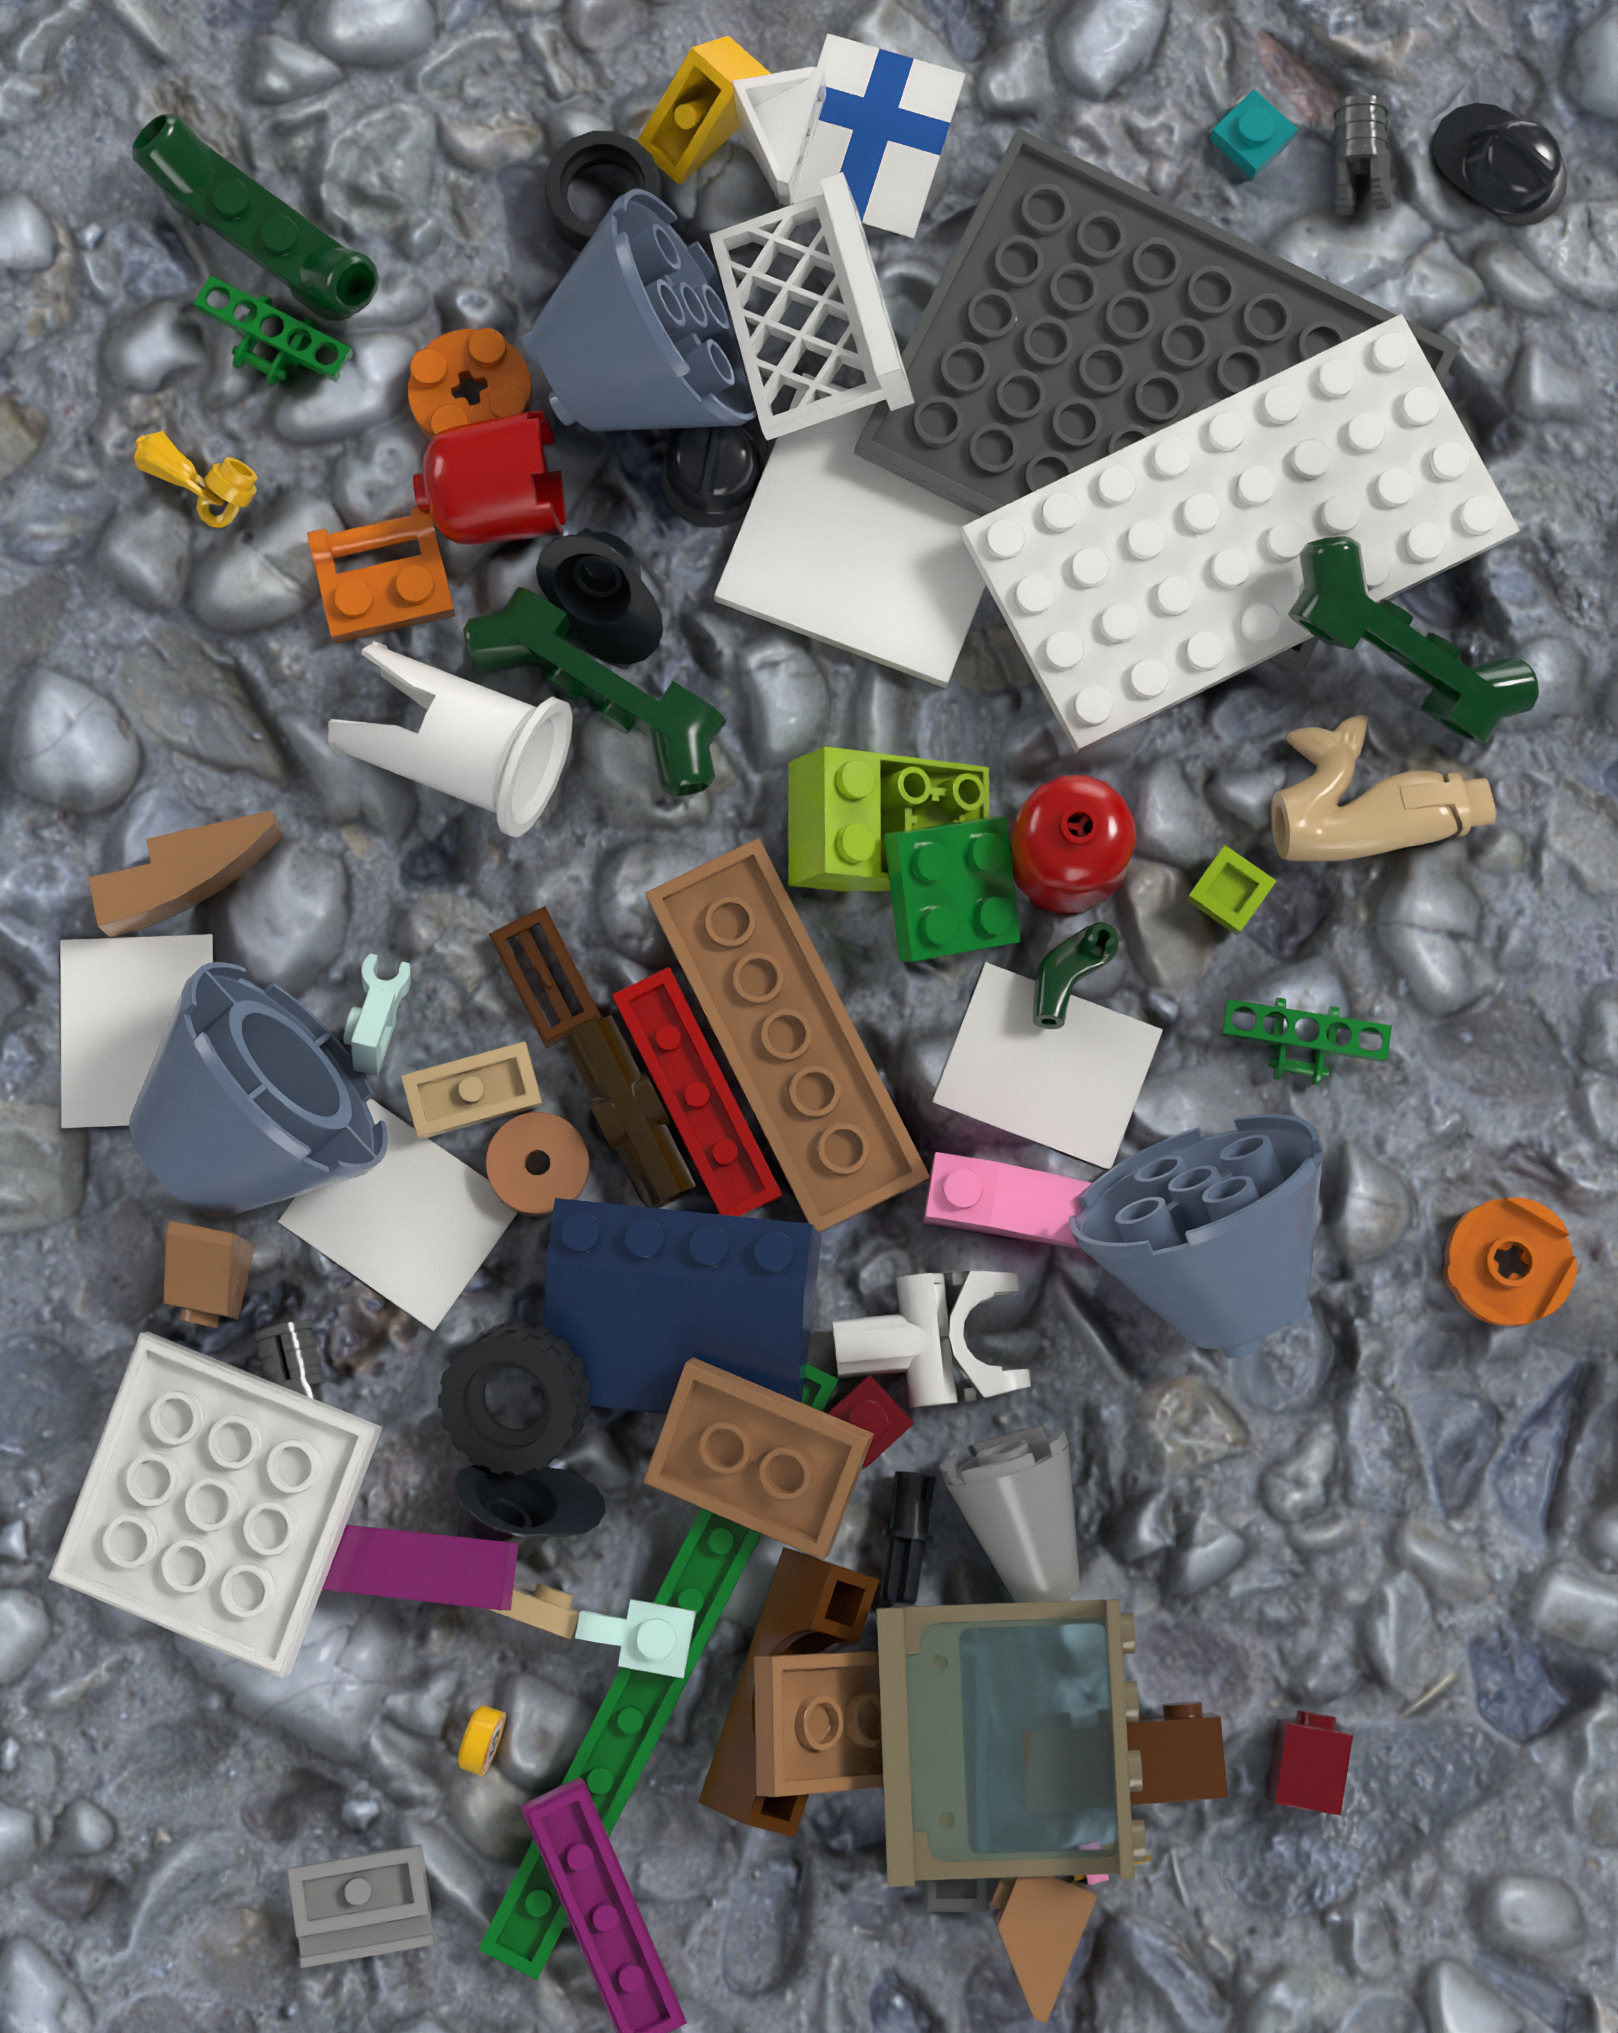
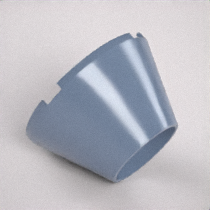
M226 962L205 964L187 979L129 1119V1129L134 1146L152 1175L180 1202L194 1211L212 1218H227L365 1175L382 1161L388 1145L386 1123L380 1120L375 1125L366 1103L375 1095L362 1072L353 1070L352 1057L330 1030L303 1004L272 982L263 990L241 978L247 973L244 967Z

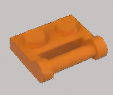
M418 507L411 509L412 515L330 534H328L326 528L307 532L329 631L334 644L456 616L437 532L430 510L419 511ZM417 539L419 541L421 555L337 573L334 558Z

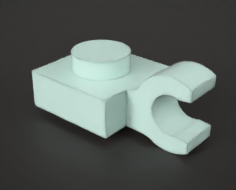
M370 953L362 964V984L367 996L363 1008L354 1006L351 1009L343 1041L344 1044L351 1045L353 1070L378 1076L396 1024V1011L401 999L410 989L411 972L410 964L402 962L395 978L387 981L381 980L376 977L378 972V955Z
M631 1599L627 1619L595 1612L580 1611L575 1638L622 1646L618 1663L619 1667L684 1678L696 1611Z

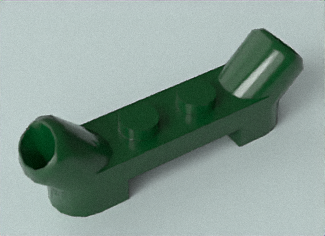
M159 115L140 131L132 145L133 160L162 189L169 204L195 225L199 226L200 223H203L289 287L293 298L313 313L326 320L341 321L359 313L372 301L378 290L379 275L376 265L368 256L345 248L205 144L178 115Z
M1335 536L1311 541L1299 553L1305 588L1289 611V617L1328 645L1354 650L1360 638H1362L1427 683L1433 689L1420 710L1452 732L1478 745H1485L1501 718L1531 711L1535 706L1539 696L1538 680L1532 667L1525 661L1513 657L1468 668L1457 660L1461 651L1455 645L1430 632L1424 637L1410 627L1414 618L1403 608L1385 599H1381L1379 603H1376L1369 598L1361 544L1351 537Z
M517 587L502 612L468 619L463 632L471 667L477 673L486 675L535 665L548 673L545 681L563 696L576 701L581 694L601 707L597 714L615 729L629 734L632 728L650 738L660 788L671 796L680 797L702 792L710 786L716 777L709 746L725 725L726 720L713 706L691 691L672 681L659 701L565 642V638L571 631L567 613L523 587Z

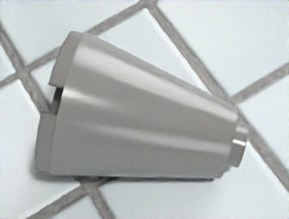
M1043 1426L1004 1433L973 1444L976 1457L962 1464L959 1462L957 1452L940 1464L943 1482L1014 1602L1070 1601V1597L1080 1590L1069 1441L1063 1427L1055 1426L1053 1434L1049 1438H1046Z

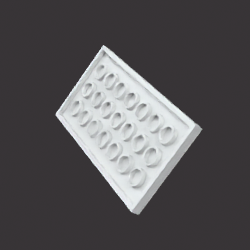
M1400 314L962 526L960 535L1075 754H1078L1314 637V635L1294 622L1288 615L1305 588L1299 553L1307 543L1335 536L1351 537L1360 543L1368 595L1373 601L1379 603L1381 599L1388 600L1513 538L1520 530L1404 316Z

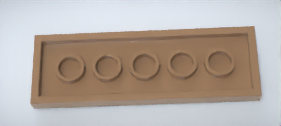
M760 838L645 892L661 929L808 1224H813L818 1232L822 1233L929 1180L930 1176Z

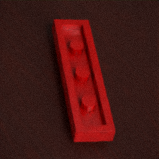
M670 967L612 994L613 1000L719 1215L744 1217L782 1198V1193Z

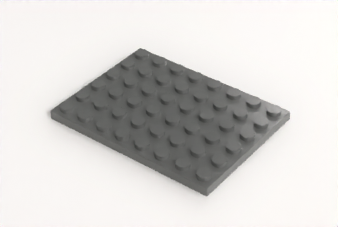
M1017 128L901 355L915 403L891 411L886 399L877 402L855 445L854 454L983 517L1398 315L1043 139ZM1406 320L1439 383L1442 385L1460 346ZM1314 636L1269 658V660L1300 675L1306 668L1319 639Z

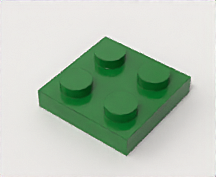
M1006 816L985 817L884 834L899 961L914 962L1021 942Z

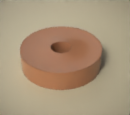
M531 1112L514 1117L496 1132L488 1147L486 1171L494 1193L505 1206L525 1216L545 1217L553 1215L555 1198L577 1200L582 1194L589 1176L588 1150L582 1136L571 1123L554 1114ZM543 1154L548 1157L550 1167L547 1172L542 1175H533L527 1171L526 1162L532 1155Z

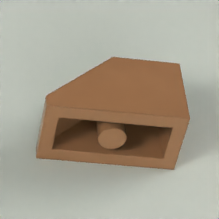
M169 1220L166 1232L163 1303L182 1308L179 1321L218 1328L220 1316L238 1320L255 1244L234 1233Z
M1065 1876L996 1878L988 1901L989 1906L997 1909L993 1920L1028 2008L1034 2019L1046 2024L1097 1899V1894L1090 1887Z

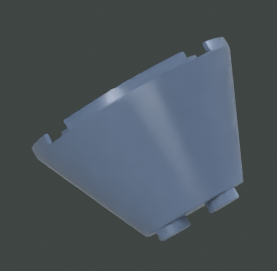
M632 189L615 200L535 320L533 330L523 335L524 349L533 364L543 370L553 389L549 393L552 409L560 421L567 426L577 421L591 431L743 425L754 419L758 414L721 277L698 241L688 247L675 230L669 225L677 220V215L663 201L648 191Z
M1282 1114L1237 1117L1234 1119L1236 1130L1204 1138L1200 1127L1169 1137L1132 1155L1099 1177L1078 1198L1083 1210L1078 1218H1076V1215L1069 1216L1070 1230L1076 1243L1190 1344L1204 1349H1222L1225 1357L1231 1359L1247 1356L1255 1352L1262 1344V1337L1277 1331L1283 1326L1298 1324L1306 1320L1313 1312L1309 1301L1323 1145L1316 1128L1308 1121L1299 1117Z

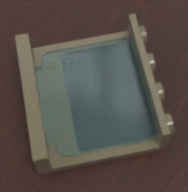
M1119 1599L877 1608L888 1887L915 1886L916 1880L1119 1874L1120 1879H1135L1134 1861H1146V1837L1144 1819H1131L1130 1792H1140L1143 1789L1140 1750H1128L1127 1723L1139 1722L1137 1681H1124L1123 1654H1135L1133 1613H1121Z

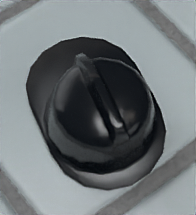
M1472 103L1457 107L1445 116L1434 133L1432 153L1438 169L1453 185L1506 223L1529 225L1541 222L1558 209L1566 195L1568 175L1558 142L1547 128L1535 121L1520 119L1513 113L1495 104Z
M758 415L745 424L738 426L670 429L662 468V488L670 507L683 520L700 527H722L739 520L749 510L762 477L769 440H766L762 432Z
M584 528L576 535H566L552 540L541 551L536 566L538 585L550 603L567 613L571 630L592 654L609 663L631 665L646 660L658 648L663 635L662 613L654 596L641 579L639 559L628 543L613 534Z
M472 1465L461 1469L453 1480V1492L462 1507L457 1536L518 1543L516 1562L533 1556L548 1537H568L585 1534L597 1527L606 1513L605 1499L597 1487L582 1476L564 1469L544 1467L537 1471L535 1468L531 1469L526 1475L514 1476L512 1472H505L503 1475L490 1472L491 1469L483 1465L479 1467Z

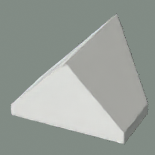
M813 66L732 81L739 131L777 197L778 202L787 206L792 205L826 98L825 70Z

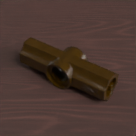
M612 1015L593 1020L563 1038L564 1044L592 1098V1101L588 1103L613 1153L618 1151L641 1203H644L645 1207L661 1208L697 1189L667 1128L671 1125L668 1116L646 1074L641 1075L632 1057L633 1054Z

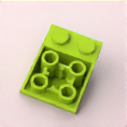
M826 746L789 761L788 886L834 891H891L884 834L990 817L989 767Z

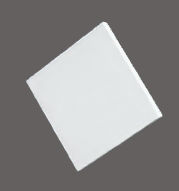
M803 373L802 375L803 377L813 381L816 378L806 373ZM830 383L828 386L840 392L848 390L833 383ZM796 390L789 410L797 408L805 392ZM877 403L777 437L714 594V601L940 687L947 688L986 588V583L960 535L962 526L981 518V516L854 454L855 445Z
M142 1332L138 1337L49 1579L284 1678L290 1675L383 1427L153 1333Z

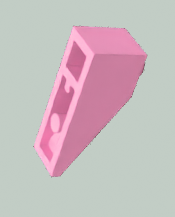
M935 1152L931 1163L922 1223L1080 1248L1070 1230L1069 1216L1076 1215V1218L1079 1217L1083 1209L1078 1198L1093 1183L1001 1162Z

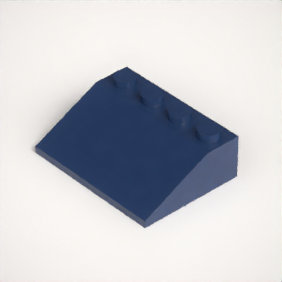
M555 1198L546 1258L544 1327L549 1329V1333L558 1339L562 1337L570 1344L569 1349L575 1356L579 1355L584 1364L583 1372L586 1378L589 1377L591 1390L588 1392V1401H591V1406L667 1415L685 1363L693 1357L802 1403L822 1235L813 1224ZM542 1389V1400L545 1401V1396Z

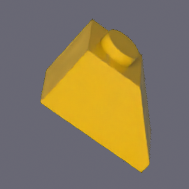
M729 35L691 47L637 141L652 155L655 164L678 185L684 183L739 128L732 81L771 73Z

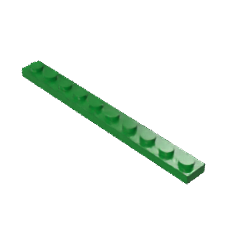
M807 1364L802 1403L823 1412L839 1379ZM703 1508L700 1509L653 1602L696 1611L684 1678L620 1667L561 1784L562 1786L579 1777L585 1781L608 1838L761 1536V1533ZM534 1839L478 1950L538 1980L568 1919Z

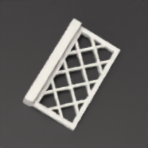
M843 172L820 180L823 191L821 195L709 234L761 429L767 441L885 399L891 411L915 403L859 212ZM818 218L820 219L822 227L809 247L787 240L796 226ZM751 242L764 246L751 268L732 262L730 259L729 250ZM827 247H828L830 256L827 255V254H824V251H825V249H826ZM779 252L800 260L786 282L765 274ZM814 266L835 273L834 279L823 296L801 288ZM736 278L742 280L739 286L737 284ZM757 286L778 294L764 317L744 310L745 304ZM840 296H842L844 304L837 302ZM793 300L814 308L800 331L778 323ZM829 314L850 323L837 345L814 337ZM749 327H752V328L755 329V331L753 332L752 335H751V332H750ZM770 335L792 343L778 366L757 358L758 353ZM855 344L858 354L851 351ZM806 349L828 357L814 381L792 372ZM842 364L863 371L867 382L842 392L828 387ZM762 376L769 378L766 384H764ZM784 384L805 392L797 408L773 416L770 405Z

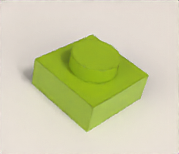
M1224 845L1188 895L1186 901L1238 936L1277 881Z

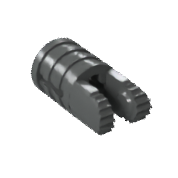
M1355 95L1343 98L1333 106L1334 132L1336 134L1335 150H1337L1334 156L1336 215H1349L1354 212L1356 203L1354 174L1371 173L1370 195L1375 209L1391 208L1390 152L1387 150L1389 148V137L1387 136L1388 119L1386 120L1389 114V103L1383 97Z
M311 1319L283 1323L253 1333L255 1343L258 1345L259 1351L257 1353L259 1361L262 1362L264 1379L325 1403L321 1385L326 1382L320 1368L321 1361L316 1351L317 1344L312 1334Z

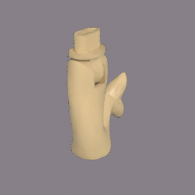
M1366 715L1348 718L1340 723L1334 731L1318 727H1307L1290 731L1285 735L1287 742L1317 766V769L1309 778L1279 790L1273 796L1271 826L1275 846L1281 859L1290 861H1341L1362 858L1443 840L1454 834L1457 837L1466 836L1471 827L1493 825L1495 823L1496 809L1488 780L1486 778L1463 780L1459 772H1449L1446 779L1444 774L1435 771H1409L1396 774L1375 784L1347 805L1339 807L1337 804L1352 781L1355 762L1361 754L1368 725V717Z

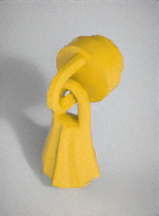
M163 431L142 435L136 440V450L133 458L137 469L177 486L186 487L198 495L196 509L201 520L210 527L223 528L233 522L240 509L247 507L257 492L254 485L257 480L256 473L249 466L235 458L226 457L222 464H213L207 476L203 479L196 473L192 462L178 451ZM225 501L229 502L222 514L214 516L210 513V503L221 506Z

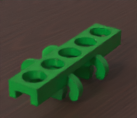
M212 275L209 276L193 303L197 311L241 333L242 342L239 347L234 346L231 352L234 355L233 367L241 369L246 363L267 374L266 384L271 387L275 386L279 379L284 380L286 378L287 372L285 369L288 364L294 367L301 364L337 383L347 360L350 361L353 356L351 347L318 331L315 320L306 318L301 322L272 307V298L262 294L256 299ZM215 291L230 299L228 305L222 309H216L208 305L207 299L211 292ZM239 305L250 309L244 322L235 319L234 316L235 310ZM276 317L284 322V329L280 335L268 337L262 333V324L268 318ZM297 332L290 345H288L290 336ZM259 340L279 350L273 363L253 353ZM323 347L338 355V358L334 363L324 365L316 361L315 355L317 350Z
M1279 997L1276 998L1274 1006L1232 999L1225 1001V1014L1220 1036L1267 1043L1268 1048L1276 1049L1275 1059L1269 1058L1268 1067L1274 1068L1273 1078L1276 1080L1280 1079L1283 1072L1312 1076L1313 1086H1319L1322 1076L1328 1077L1329 1067H1324L1325 1057H1330L1332 1054L1383 1063L1388 1059L1392 1025L1339 1017L1340 1009L1334 1006L1329 1007L1327 1015L1287 1009L1286 999ZM1233 1012L1254 1015L1256 1022L1252 1030L1235 1028L1232 1023ZM1265 1017L1273 1018L1270 1034L1265 1031L1263 1026ZM1308 1018L1317 1024L1319 1033L1315 1040L1305 1042L1297 1037L1295 1026L1298 1020ZM1285 1019L1287 1022L1286 1032L1282 1035ZM1338 1029L1349 1030L1350 1040L1345 1046L1335 1045ZM1360 1032L1380 1035L1382 1041L1380 1048L1377 1051L1362 1049L1358 1043ZM1287 1046L1314 1049V1063L1285 1058Z

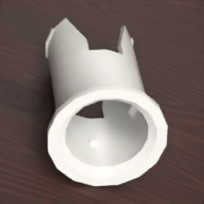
M373 641L372 644L363 648L361 655L381 668V677L427 709L419 733L397 725L331 719L328 722L327 740L331 751L341 755H351L497 814L500 831L504 834L520 837L527 832L544 811L556 788L566 761L573 719L569 703L551 697L538 707H535L390 651L386 645Z

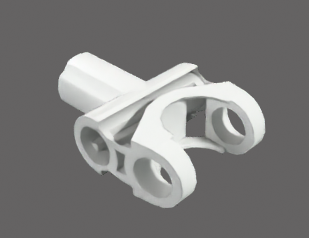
M952 1271L896 1278L899 1314L832 1321L838 1379L906 1372L909 1408L972 1402L1031 1387L1029 1369L1002 1371L1000 1366L987 1365L977 1360L967 1349L963 1336L964 1322L969 1312L975 1306L990 1301V1298L994 1296L1020 1292L1019 1275L1015 1273ZM951 1274L952 1286L962 1285L949 1316L944 1275ZM954 1363L972 1387L963 1389L965 1402H958Z

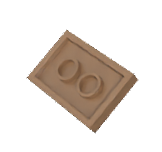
M693 1357L685 1363L643 1483L825 1560L832 1550L874 1433Z
M878 1650L755 1656L756 1796L781 1797L884 1787Z

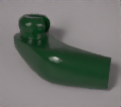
M1103 922L1087 926L1055 947L1043 958L1035 977L1033 1023L1046 1029H1058L1064 1026L1069 999L1074 985L1079 980L1111 962L1117 954L1119 937L1113 926Z

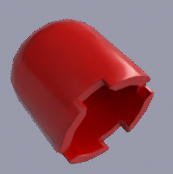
M544 409L454 426L438 432L429 441L423 457V473L413 475L414 495L419 511L430 510L434 524L447 539L457 544L475 545L562 534L561 525H566L563 476L561 470L549 472L544 445L556 444L549 418Z
M1087 775L1060 776L1040 785L1022 804L1008 834L1013 878L1017 887L1029 897V901L1033 905L1056 914L1084 913L1092 907L1105 902L1122 885L1136 846L1135 820L1125 799L1108 783ZM1074 817L1082 818L1078 824L1068 822ZM1089 823L1091 832L1086 836L1083 828Z

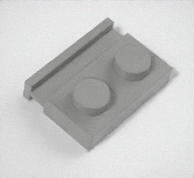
M422 1844L293 1866L287 1869L296 1938L299 1940L301 1954L299 1958L301 1968L430 1946L436 1942Z

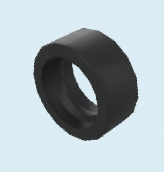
M590 131L571 138L554 154L545 173V200L547 212L554 230L572 249L579 252L583 250L599 224H591L579 219L572 212L568 202V187L572 179L582 170L598 164L616 165L630 171L636 178L640 189L648 191L662 201L661 178L652 155L637 140L616 131Z

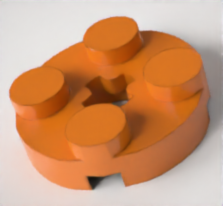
M461 329L448 332L434 339L425 349L418 351L412 358L410 365L411 374L408 382V399L417 425L429 439H432L438 432L454 426L528 412V408L529 411L531 409L533 388L526 362L519 351L505 341L502 334L495 329ZM466 379H473L475 383L483 382L488 387L479 392L481 402L475 405H469L465 397L455 399L453 396L454 391L460 389L461 382Z
M1522 1197L1494 1199L1466 1212L1452 1228L1444 1250L1443 1280L1446 1286L1453 1292L1459 1304L1474 1317L1496 1326H1523L1554 1313L1565 1302L1575 1283L1577 1262L1576 1256L1573 1257L1572 1245L1567 1238L1570 1234L1564 1222L1552 1210L1536 1201ZM1512 1245L1517 1246L1521 1250L1518 1260L1526 1266L1525 1272L1522 1276L1517 1273H1511L1504 1278L1498 1273L1499 1264L1494 1260V1255L1497 1250L1505 1252Z

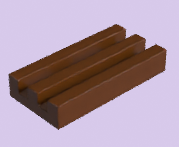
M546 906L489 933L546 1049L557 1044V1041L570 1035L577 1028L593 1020L602 1019ZM539 924L584 1011L572 1017L529 929ZM515 936H518L561 1021L560 1024L552 1028L549 1027L506 942Z

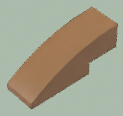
M271 810L147 838L150 864L88 877L98 927L110 938L151 927L193 908L226 888L254 866L284 836L281 823Z

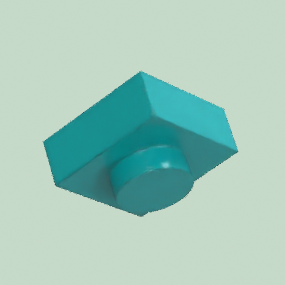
M1253 89L1212 129L1209 140L1251 179H1254L1295 139L1298 128L1258 91Z

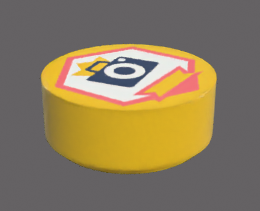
M482 1705L475 1710L459 1749L457 1762L460 1769L479 1776L485 1775L495 1756L506 1720L505 1712L486 1705Z

